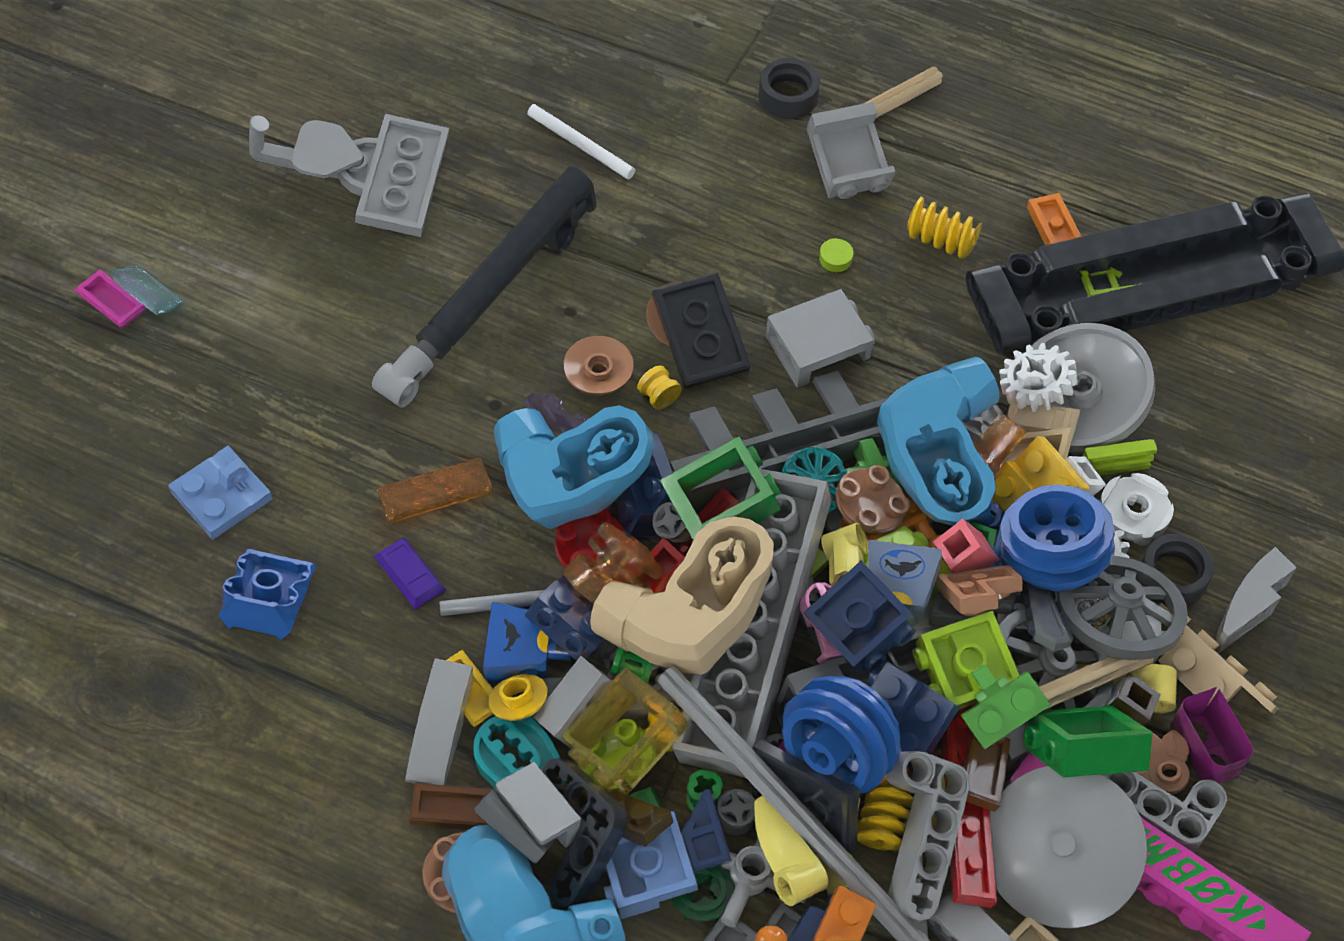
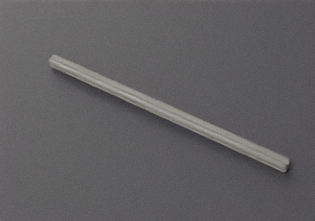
M674 666L668 668L660 676L659 684L841 881L854 893L877 904L873 915L897 941H930L911 919L902 913L896 903L683 674Z

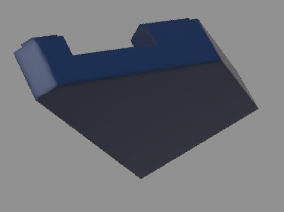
M710 789L704 790L681 832L693 874L731 863L732 861Z

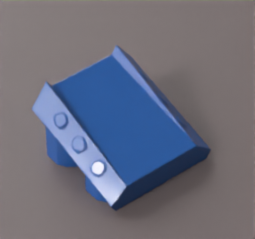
M247 549L236 563L237 572L235 576L228 578L223 585V605L218 616L229 629L234 626L276 636L280 641L292 630L316 567L311 562Z

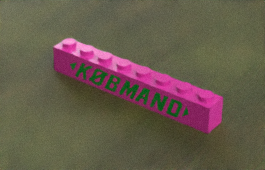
M1029 753L1009 780L1008 785L1022 775L1047 765ZM1141 818L1146 835L1147 855L1144 872L1137 888L1144 893L1150 902L1157 906L1166 907L1176 914L1186 927L1201 931L1213 941H1307L1311 934L1310 931Z

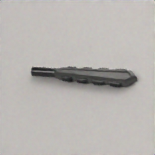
M1027 582L1022 584L1023 591H1021V594L1024 595L1022 601L1023 606L1026 607L1025 617L1029 621L1027 626L1028 633L1034 637V641L1051 651L1069 648L1070 643L1073 641V635L1066 628L1067 621L1065 616L1060 614L1062 609L1060 604L1055 601V592L1036 588Z

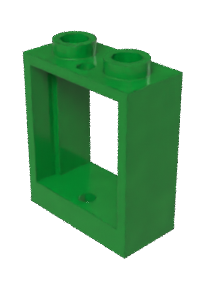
M739 436L660 480L693 541L697 532L711 521L728 517H739L758 523L781 510L775 498L781 494L778 486L770 474L763 477L759 467L764 464L753 445L746 448ZM742 461L760 492L702 524L685 493Z
M1114 706L1041 711L1028 720V725L1024 730L1025 749L1063 778L1149 771L1153 732Z

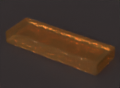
M479 457L377 488V493L387 522L390 524L492 493V485L482 459Z

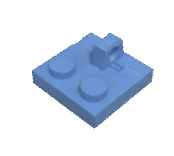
M226 446L213 457L208 458L168 485L170 493L212 540L273 500L271 492L229 446Z

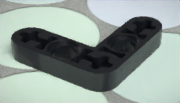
M555 758L546 762L542 772L581 818V827L560 864L550 887L551 898L555 905L568 908V906L586 903L590 898L625 833L628 817L623 806L576 763L570 760ZM562 779H563L565 782H569L570 784H569V785L561 784ZM586 789L588 792V802L581 809L579 796L582 790ZM598 813H606V814H607V815H606V819H605L602 815H597V814H598ZM588 845H591L594 855L592 862L587 866L584 860V853Z

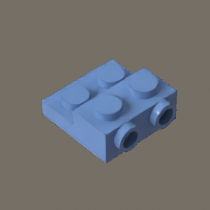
M674 811L671 812L674 823L646 847L621 838L604 872H608L611 885L604 887L606 898L612 900L615 908L619 910L621 919L660 908V901L698 890Z

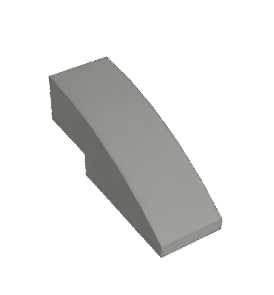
M1276 547L1252 568L1232 598L1218 628L1215 640L1219 644L1215 649L1218 653L1268 618L1280 601L1281 597L1277 592L1288 584L1296 567Z
M435 658L414 734L405 777L406 782L414 784H446L465 721L464 711L474 681L472 666Z

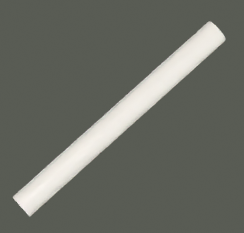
M535 104L529 108L527 114L626 179H630L634 175V167Z

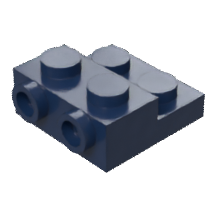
M653 433L654 450L649 466L613 502L617 505L618 517L628 537L655 536L656 532L653 528L654 513L662 504L671 502L660 480L672 474L673 470L658 433Z
M862 561L857 563L804 612L805 616L859 675L866 670L872 673L876 667L882 666L887 658L884 653L895 643L900 647L909 642L916 632L913 627L918 623L906 606Z
M569 572L559 580H555L544 590L524 615L576 661L580 656L588 660L606 640L595 634L591 629V613L597 597Z
M886 662L884 667H876L868 678V686L876 691L890 706L898 722L901 751H918L931 755L960 706L890 662ZM909 761L906 768L913 772L912 763Z

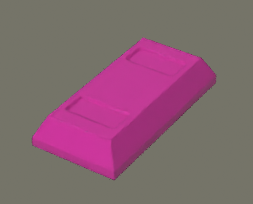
M101 269L74 289L78 295L121 329L125 328L147 309L143 302Z

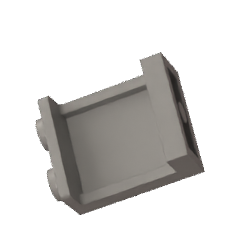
M874 102L811 115L807 126V133L828 199L838 196L841 199H846L856 195L858 192L867 190L871 192L882 191L890 186L895 176L894 166L888 167L874 125L877 115Z
M841 289L770 315L767 320L765 337L797 388L809 384L811 371L858 353L863 361L871 358L872 347L875 343L874 334L868 325H864L861 321L855 303L852 300H848Z

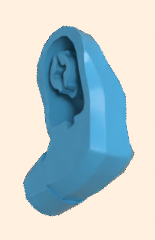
M976 356L943 366L939 371L919 376L897 389L881 405L877 420L891 471L899 484L923 513L935 522L954 526L961 519L968 523L973 521L988 508L996 490L993 472L975 449L969 432L962 423L969 422L997 404L1000 398L999 388L994 375L986 362Z
M620 405L602 409L580 426L566 431L556 438L542 414L535 409L524 408L515 410L499 419L494 426V437L499 460L504 468L510 491L519 507L532 520L549 529L575 519L594 515L612 504L649 466L654 450L653 433L636 411Z
M490 825L474 826L464 832L444 855L441 874L446 889L452 898L462 933L467 941H626L620 918L611 899L568 906V911L551 908L545 889L533 875L530 859Z

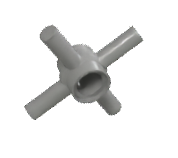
M759 838L754 846L742 849L737 855L729 852L732 860L731 863L721 865L730 870V876L735 887L721 918V922L729 927L736 926L749 896L757 895L767 887L776 891L773 880L774 873L764 855ZM753 866L761 874L758 876L748 875L744 872L743 867Z

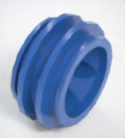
M1058 484L1041 486L1028 491L1005 511L1000 524V543L1003 561L1019 573L1023 581L1040 589L1050 591L1073 590L1090 583L1110 565L1115 550V528L1111 513L1093 495L1078 487Z
M845 676L814 678L786 704L782 718L784 726L782 734L785 748L789 754L805 761L816 772L823 775H833L859 788V793H868L884 780L886 774L893 770L901 753L898 722L890 706L876 691L861 681Z

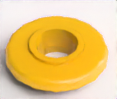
M514 675L494 687L489 695L488 706L492 714L501 720H523L534 715L543 707L547 700L548 688L544 680L536 675ZM522 692H524V693L521 694L520 696L512 697L513 695H515V694H517V693H522Z

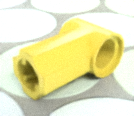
M857 522L821 536L823 551L829 561L830 585L833 586L860 561L864 563L863 556L868 554V540L861 525Z

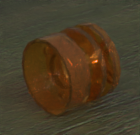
M603 522L597 530L607 543L594 536L588 541L597 557L594 559L587 554L579 552L563 571L564 576L573 587L593 604L604 586L611 581L651 589L652 584L643 573L657 580L664 573V569L640 541L626 531L619 530L607 522Z

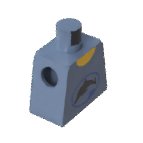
M869 540V569L914 616H924L941 567L942 549Z

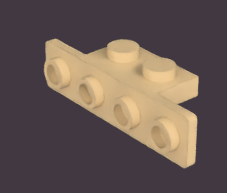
M1161 603L1159 605L1161 608L1169 612V609L1164 604ZM1186 625L1184 634L1176 646L1158 660L1162 665H1168L1176 669L1177 679L1194 695L1217 687L1211 700L1220 689L1226 701L1229 702L1244 687L1271 713L1275 714L1279 709L1273 703L1277 696L1260 681L1255 686L1244 677L1248 670L1233 656L1230 655L1225 660L1215 651L1219 644L1203 629L1196 634Z

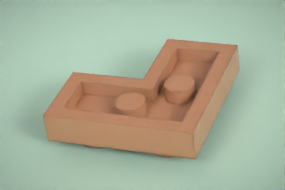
M1010 565L940 574L937 576V589L960 614L966 616H977L985 613V610L998 609V599L1006 598L1013 592L1023 591L1022 576Z

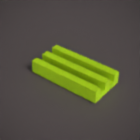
M1154 439L1088 447L1084 450L1082 457L1088 459L1099 476L1150 469V462L1154 459L1153 454H1156L1157 447Z

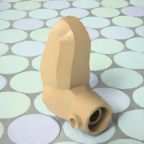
M728 517L711 521L697 532L684 561L674 571L668 581L665 592L654 594L650 589L617 581H611L604 586L594 602L590 621L591 629L600 637L625 651L633 652L652 664L665 668L674 666L681 673L703 675L713 667L723 653L748 629L771 574L774 543L765 528L750 519Z

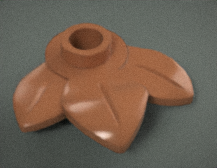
M1175 730L1165 734L1162 739L1153 733L1149 771H1137L1136 773L1171 795L1184 790L1190 779L1189 768L1186 765L1189 747L1184 737ZM1165 770H1174L1177 774L1169 778L1162 773Z

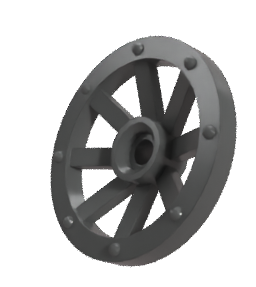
M1112 556L1110 565L1097 578L1093 579L1103 586H1080L1073 590L1058 591L1057 602L1062 609L1060 614L1065 616L1067 621V629L1086 646L1111 657L1126 660H1145L1161 656L1176 646L1186 627L1188 618L1187 606L1179 589L1157 569L1134 559ZM1109 574L1123 575V577L1115 579ZM1138 581L1146 584L1149 587H1142V585ZM1073 598L1103 600L1079 613ZM1150 600H1164L1169 612ZM1106 613L1114 618L1109 636L1095 629L1089 623ZM1145 613L1169 627L1168 630L1156 637ZM1134 621L1143 641L1121 639L1125 622Z
M1026 607L1014 611L999 624L1008 649L1032 657V661L1016 666L1019 675L1026 671L1030 675L1035 674L1039 679L1038 687L1079 670L1076 665L1093 664L1109 657L1086 646L1074 635L1073 638L1080 643L1085 651H1073L1070 646L1069 648L1051 651L1042 645L1039 646L1010 637L1009 634L1023 624L1026 627L1028 626L1029 621L1025 617ZM1113 681L1085 692L1091 699L1083 708L1105 706L1112 692ZM1074 698L1062 702V709L1076 708Z

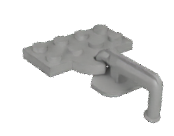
M385 114L378 138L365 137L352 140L340 125L312 120L306 122L301 127L293 149L264 142V133L269 129L267 119L259 115L253 116L250 119L249 152L255 160L296 169L302 174L315 177L339 178L341 184L351 193L361 196L355 215V223L421 237L446 147L449 128Z

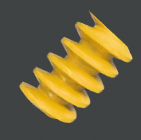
M920 197L914 205L908 220L907 229H909V237L915 240L921 235V241L924 244H928L933 240V245L936 249H940L946 244L947 253L953 254L958 249V257L965 259L977 242L982 222L976 228H972L973 217L969 216L964 223H960V212L957 211L950 219L948 218V207L945 206L939 214L935 213L936 202H932L925 209L923 208L924 198Z
M906 768L907 776L910 779L913 772ZM885 776L879 785L865 794L864 802L866 805L862 807L860 814L862 819L858 821L857 841L867 847L878 850L899 851L902 839L898 836L904 835L906 825L902 822L908 821L910 811L906 808H911L914 797L910 794L914 793L893 786Z

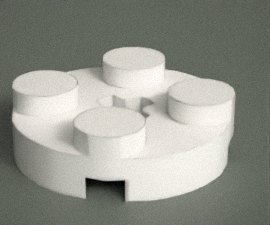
M1132 473L1131 477L1121 479L1120 476L1113 478L1105 486L1100 498V502L1112 515L1115 531L1123 530L1124 535L1122 539L1132 541L1138 545L1149 544L1152 539L1162 535L1167 529L1174 512L1173 503L1171 505L1167 497L1169 492L1165 486L1158 480L1140 473ZM1136 502L1142 505V513L1133 512L1127 504L1133 506Z

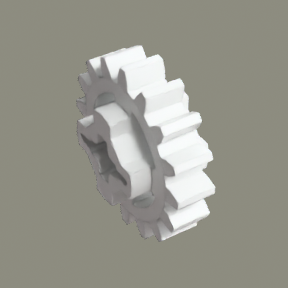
M1041 343L1037 350H1033L1031 345H1027L1025 353L1022 354L1016 350L1013 352L1014 360L1005 359V369L999 371L1002 393L1006 394L1008 403L1017 401L1018 409L1020 410L1025 408L1026 405H1031L1032 412H1036L1039 405H1044L1046 410H1051L1052 402L1055 401L1062 405L1064 403L1063 395L1072 396L1074 393L1072 386L1078 385L1075 361L1070 359L1068 351L1060 354L1059 346L1057 345L1053 346L1050 350H1046L1045 343Z

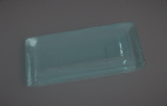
M138 265L112 270L111 272L116 284L155 314L173 311L183 305V301Z

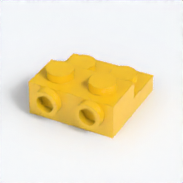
M1037 436L1014 462L1007 461L994 475L996 490L992 501L996 502L1000 506L1001 511L1004 512L1023 494L1041 486L1061 484L1078 487L1085 492L1090 487L1044 436Z

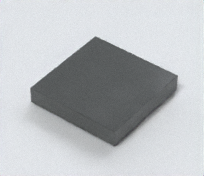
M496 786L474 809L476 814L533 863H537L557 839L556 837L544 845H539L496 792Z

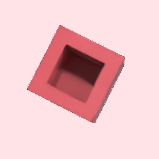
M961 519L933 541L937 549H942V557L954 572L990 568L999 561L984 535L964 519Z

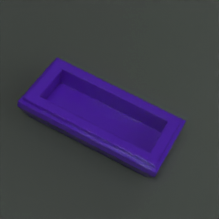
M405 537L374 555L376 561L414 610L446 591L445 587Z

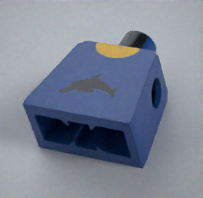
M492 602L483 663L484 678L489 684H499L509 677L520 674L547 678L549 659L571 661V656L524 616L528 610Z

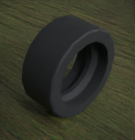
M777 59L767 64L761 72L758 93L761 106L768 113L778 118H801L810 113L817 105L820 78L817 71L809 63L800 59ZM780 81H795L803 85L808 91L798 96H784L775 92L770 86Z
M1166 534L1155 539L1147 547L1141 562L1155 568L1156 560L1162 556H1176L1184 559L1191 564L1197 574V578L1191 585L1175 586L1181 592L1186 606L1197 602L1211 582L1214 571L1212 557L1202 544L1191 537L1181 534ZM1140 582L1142 587H1149L1146 584ZM1155 600L1160 604L1166 605L1164 600Z

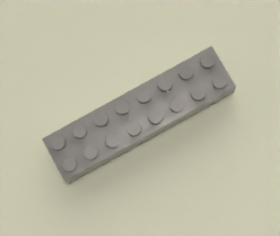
M760 468L759 470L763 477L768 474L772 476L781 494L775 497L781 510L757 523L765 528L774 543L771 574L748 629L723 653L707 673L703 675L694 674L691 682L696 690L751 749L759 740L765 741L801 612L799 603L807 590L831 504L827 481ZM752 478L746 499L760 492ZM683 710L672 746L679 763L746 778Z

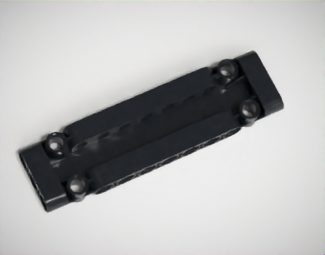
M1305 192L1279 199L1264 195L1255 198L1251 207L1241 209L1240 205L1236 202H1229L1048 244L1036 249L1031 256L1027 253L1016 252L1007 258L1006 265L1000 266L996 264L967 271L966 286L996 352L1000 354L1025 348L1027 345L1032 346L1048 333L1069 325L1096 323L1127 331L1272 295L1280 288L1294 290L1301 285L1303 280L1341 272L1344 269V253L1308 193ZM1110 267L1122 272L1120 278L1115 276L1119 287L1130 286L1088 296L1081 279L1083 275L1079 271H1088L1094 291L1112 288L1106 273L1090 276L1093 273L1111 270Z

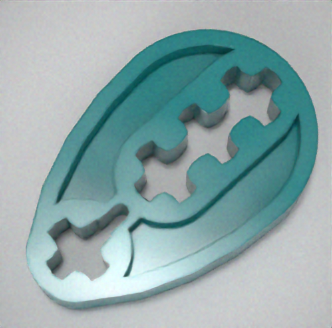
M494 716L480 727L474 739L473 750L476 767L481 776L493 787L501 780L524 768L519 767L516 769V758L513 754L508 753L504 756V746L500 740L496 739L491 742V733L494 731L499 735L506 732L507 745L511 748L518 745L519 758L524 762L531 759L530 764L535 762L541 771L547 761L555 758L560 759L550 737L530 717L523 720L507 721Z

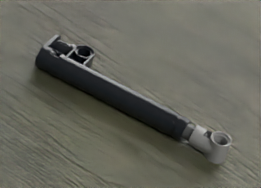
M568 167L428 322V326H425L416 335L417 345H410L394 364L386 363L379 368L372 380V388L400 408L407 406L416 396L421 379L433 368L432 361L435 358L441 360L451 350V346H455L544 245L557 253H562L569 247L574 238L575 229L578 227L577 222L586 212H593L597 208L594 186L589 177L576 167Z

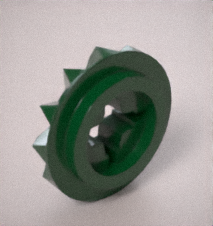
M722 866L694 874L697 888H702L704 884L707 885L709 880H711L709 895L713 899L703 897L695 904V891L671 898L673 908H676L684 919L695 920L702 924L705 921H718L723 915L734 891V883L730 874Z

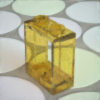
M625 667L561 737L572 748L567 754L579 766L585 769L588 765H591L596 770L592 775L606 789L610 791L615 786L626 795L686 731L690 724L676 706ZM636 701L655 716L658 721L613 769L591 749Z

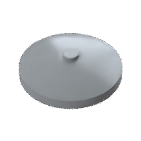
M1082 323L1052 331L1032 345L1033 350H1037L1041 343H1045L1046 350H1050L1053 346L1057 345L1059 346L1060 354L1068 351L1070 359L1075 361L1078 385L1072 386L1073 395H1063L1064 403L1062 405L1055 401L1051 403L1052 406L1080 410L1069 452H1084L1088 447L1116 444L1132 434L1145 420L1155 397V377L1148 354L1141 344L1129 334L1104 324Z
M1049 766L1032 770L1013 781L1002 792L1000 807L995 812L990 810L996 889L1011 907L1025 917H1030L1040 924L1051 927H1085L1103 921L1116 913L1136 891L1146 864L1147 842L1145 829L1131 799L1118 785L1107 777L1091 775L1063 778Z

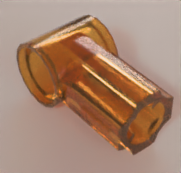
M1002 413L996 417L977 442H973L975 449L993 472L994 481L1002 471L1003 461L1026 434L1025 430Z

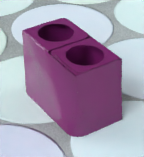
M1217 687L1187 697L1170 723V727L1186 740L1189 747L1188 759L1200 781L1212 780L1221 783L1240 775L1253 754V746L1220 689L1211 700ZM1191 722L1200 723L1206 728L1208 740L1205 744L1202 743ZM1210 755L1222 758L1226 766L1214 763Z

